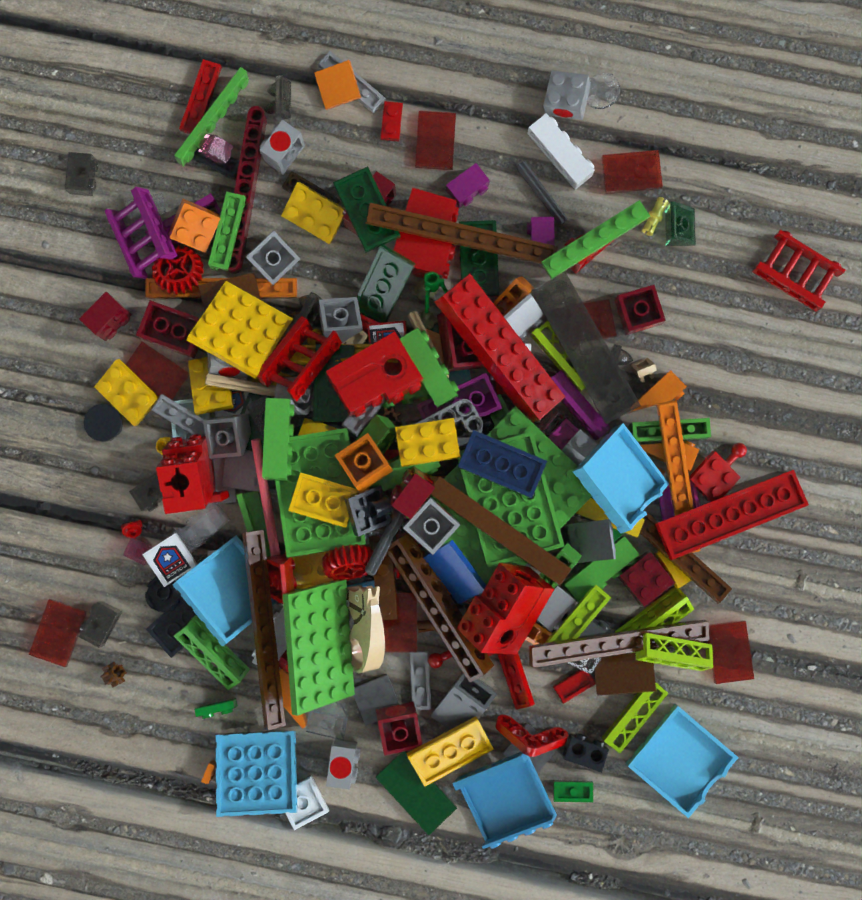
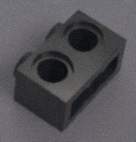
M575 733V735L569 734L562 755L564 760L602 773L609 752L605 743L594 739L593 742L586 740L587 737L579 733ZM576 743L582 745L579 752L572 751V747ZM594 750L600 751V756L597 759L591 758V753Z

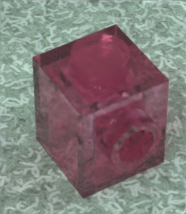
M206 134L198 152L216 163H226L231 157L233 146L217 135Z
M131 538L123 556L142 565H148L142 554L155 546L138 538Z

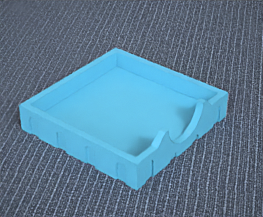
M624 423L612 428L610 433L600 441V444L573 471L575 476L580 479L582 485L593 496L592 498L599 507L604 510L606 516L617 527L620 534L630 531L640 519L646 516L647 513L643 510L652 501L663 495L662 492L669 485V482Z
M236 535L173 584L187 604L194 609L195 614L206 624L212 635L218 639L222 647L252 623L244 545ZM271 598L273 606L278 601Z
M674 704L669 713L658 723L659 725L652 730L645 742L638 747L631 759L629 758L625 764L689 819L698 806L705 802V796L710 787L718 779L725 778L728 770L739 757L678 705Z
M296 731L216 735V817L298 812Z

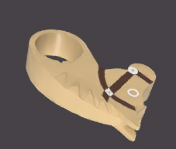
M362 585L347 587V607H349L350 614L354 620V625L349 635L352 651L351 663L354 671L357 673L379 669L384 659L385 636L379 607V586L374 588L373 586L363 587Z

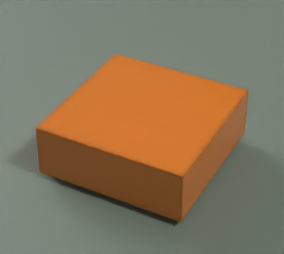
M212 760L208 764L201 780L202 783L209 784L212 781L216 772V761Z

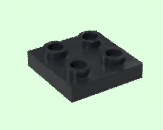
M375 485L344 498L355 536L359 537L391 523L389 513L392 512L393 507L391 506L390 499L384 496L381 485Z

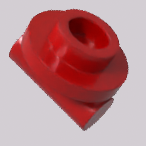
M141 520L122 524V534L127 538L138 537L142 532Z

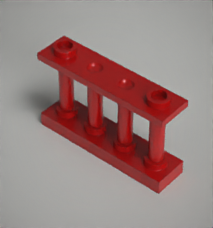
M780 229L773 237L778 240V243L767 261H760L755 265L752 272L816 312L826 303V301L822 300L821 295L833 276L839 277L846 270L842 268L840 263L827 259L793 238L790 232ZM786 245L795 252L783 271L777 272L773 269L772 265ZM802 255L811 262L800 280L794 282L789 279V274ZM818 265L825 269L827 273L815 292L811 293L805 289V285Z
M301 316L261 366L260 372L257 375L258 380L267 388L273 381L287 387L288 393L297 402L342 344L337 332L333 330L327 338L312 331L313 328L307 318ZM309 337L322 343L317 352L302 346L306 338ZM295 352L311 358L305 367L290 360ZM285 366L300 373L293 382L278 375Z

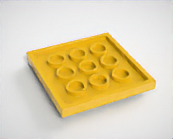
M225 281L188 335L187 341L256 379L261 366L275 350L292 323L293 318Z

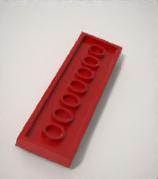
M791 470L655 525L669 559L673 560L806 507L809 504L795 471Z

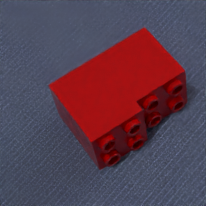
M412 188L405 210L455 223L459 215V207H456L457 200ZM399 231L401 237L396 240L394 251L416 263L410 275L424 279L425 273L436 272L440 279L448 278L450 272L449 261H453L455 245Z
M395 331L326 371L327 379L350 417L355 416L356 418L366 413V408L370 406L375 408L383 403V398H385L388 405L392 402L394 405L399 403L407 393L412 395L419 391L423 382L422 375ZM394 358L398 360V363L387 362V360Z
M194 434L187 439L174 437L162 449L163 459L157 465L156 471L160 491L163 495L162 501L165 514L200 510L207 507L216 487L206 436Z
M499 563L481 596H475L457 629L481 653L517 654L555 589L529 566Z

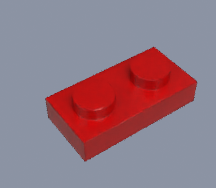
M384 101L381 140L400 141L403 103Z

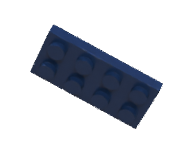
M473 430L458 468L532 498L547 461Z

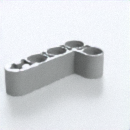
M467 399L459 400L416 423L442 420L444 416H450L454 418L455 427L461 424L466 434L470 437L473 432L469 428L470 424H478L479 428L475 431L482 433L483 428L482 419L472 402ZM461 407H467L470 409V411L466 414H463L459 411V409Z

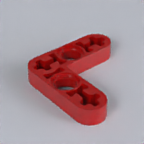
M508 715L498 716L495 725L496 729L523 754L530 757H535L566 745L569 735L565 729L560 727L531 735Z

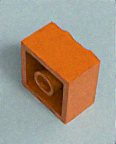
M182 198L168 232L169 238L206 253L220 221V216L214 211Z
M369 433L335 455L359 492L367 489L394 471Z

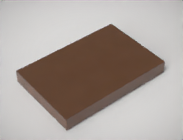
M255 273L198 285L204 311H206L225 281L261 300Z
M636 652L599 657L598 659L594 658L597 696L657 692L654 663L636 660Z

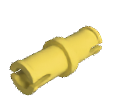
M663 197L657 198L652 211H649L650 217L642 228V232L645 233L647 231L646 235L648 236L654 234L653 232L658 222H661L662 214L669 203L668 200L663 202Z

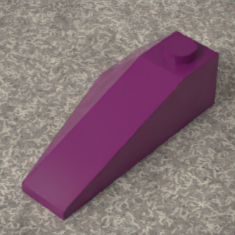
M488 373L459 385V391H457L459 396L439 408L435 405L432 398L416 405L422 419L462 399L471 401L480 417L502 409ZM461 407L459 411L463 414H466L470 411V409L467 407ZM444 416V417L442 418V420H444V419H450V418H452V417H450V416Z

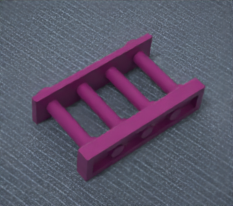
M135 187L131 190L134 201L120 211L106 209L105 214L127 262L129 272L133 277L146 279L148 275L145 267L159 257L174 259L178 255L149 190ZM138 208L141 217L126 227L123 218ZM145 224L148 234L134 244L130 235ZM153 241L155 251L141 261L137 251Z

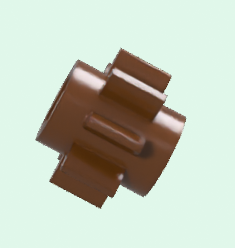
M392 407L391 411H388L386 408H384V415L379 414L383 417H390V415L393 414L395 421L391 422L394 424L395 427L397 423H402V421L398 419V416L401 415V412L395 413L394 407Z
M114 661L102 668L104 673L100 677L105 685L108 684L114 688L118 684L125 682L123 677L127 672H125L122 664L116 665Z

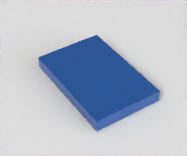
M453 540L442 545L433 555L428 553L424 557L458 604L484 591L486 584Z

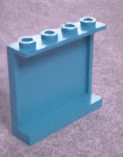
M522 752L461 775L452 783L455 790L461 789L485 840L482 845L483 849L487 847L495 848L506 840L508 842L514 841L522 834H525V836L530 835L540 827L546 829L553 825L557 816L530 757Z

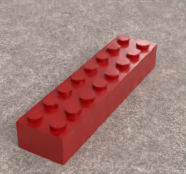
M471 274L460 280L434 302L514 405L532 423L541 420L565 398L559 387Z

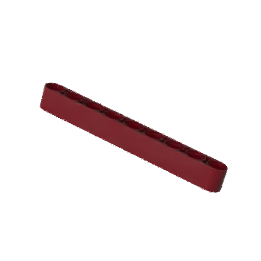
M259 106L251 107L247 113L234 190L235 194L246 197V209L243 211L240 221L243 227L238 230L236 241L240 242V246L233 249L231 260H237V264L228 269V272L232 274L239 273L243 267L261 160L260 145L264 140L267 125L264 110ZM261 115L259 120H253L254 116ZM258 133L256 138H250L251 134ZM250 151H255L252 157L247 156ZM247 169L253 170L249 175H245L244 171ZM249 187L247 193H241V189Z

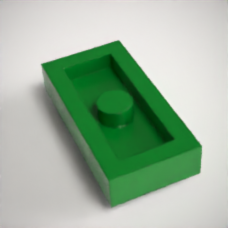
M235 698L198 706L194 710L196 717L202 716V719L213 717V713L221 712V715L232 713L233 709L238 705Z
M553 780V801L593 803V781Z

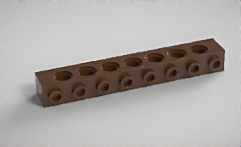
M407 533L391 543L387 553L469 682H472L484 676L494 664L487 653H481L457 629L463 615L439 577L424 559L425 555L414 538Z

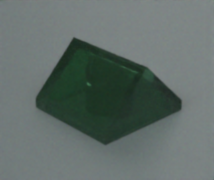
M675 201L668 204L665 209L666 246L696 245L695 208Z

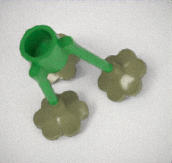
M436 272L425 273L424 280H419L417 286L414 287V293L421 301L425 300L424 311L418 314L426 328H433L434 324L438 323V319L429 311V301L434 299V295L437 294L439 287L443 289L444 293L448 291L444 284V279H440Z

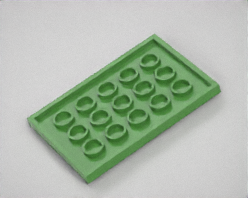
M347 428L290 437L289 444H293V454L289 456L288 463H292V475H288V480H275L287 558L334 550L335 547H342V545H366L365 535L359 537L354 535L350 518L347 528L288 511L300 472L356 489L335 457L337 453L350 445Z
M533 432L499 440L539 457ZM465 450L460 451V458H457L458 463H460ZM460 469L467 496L544 550L551 551L565 547L544 471L533 497L529 498ZM476 527L487 568L499 563L521 559Z
M335 580L283 594L292 715L298 716L355 695L353 666L351 663L352 651L351 642L349 641L350 624L346 601V580Z

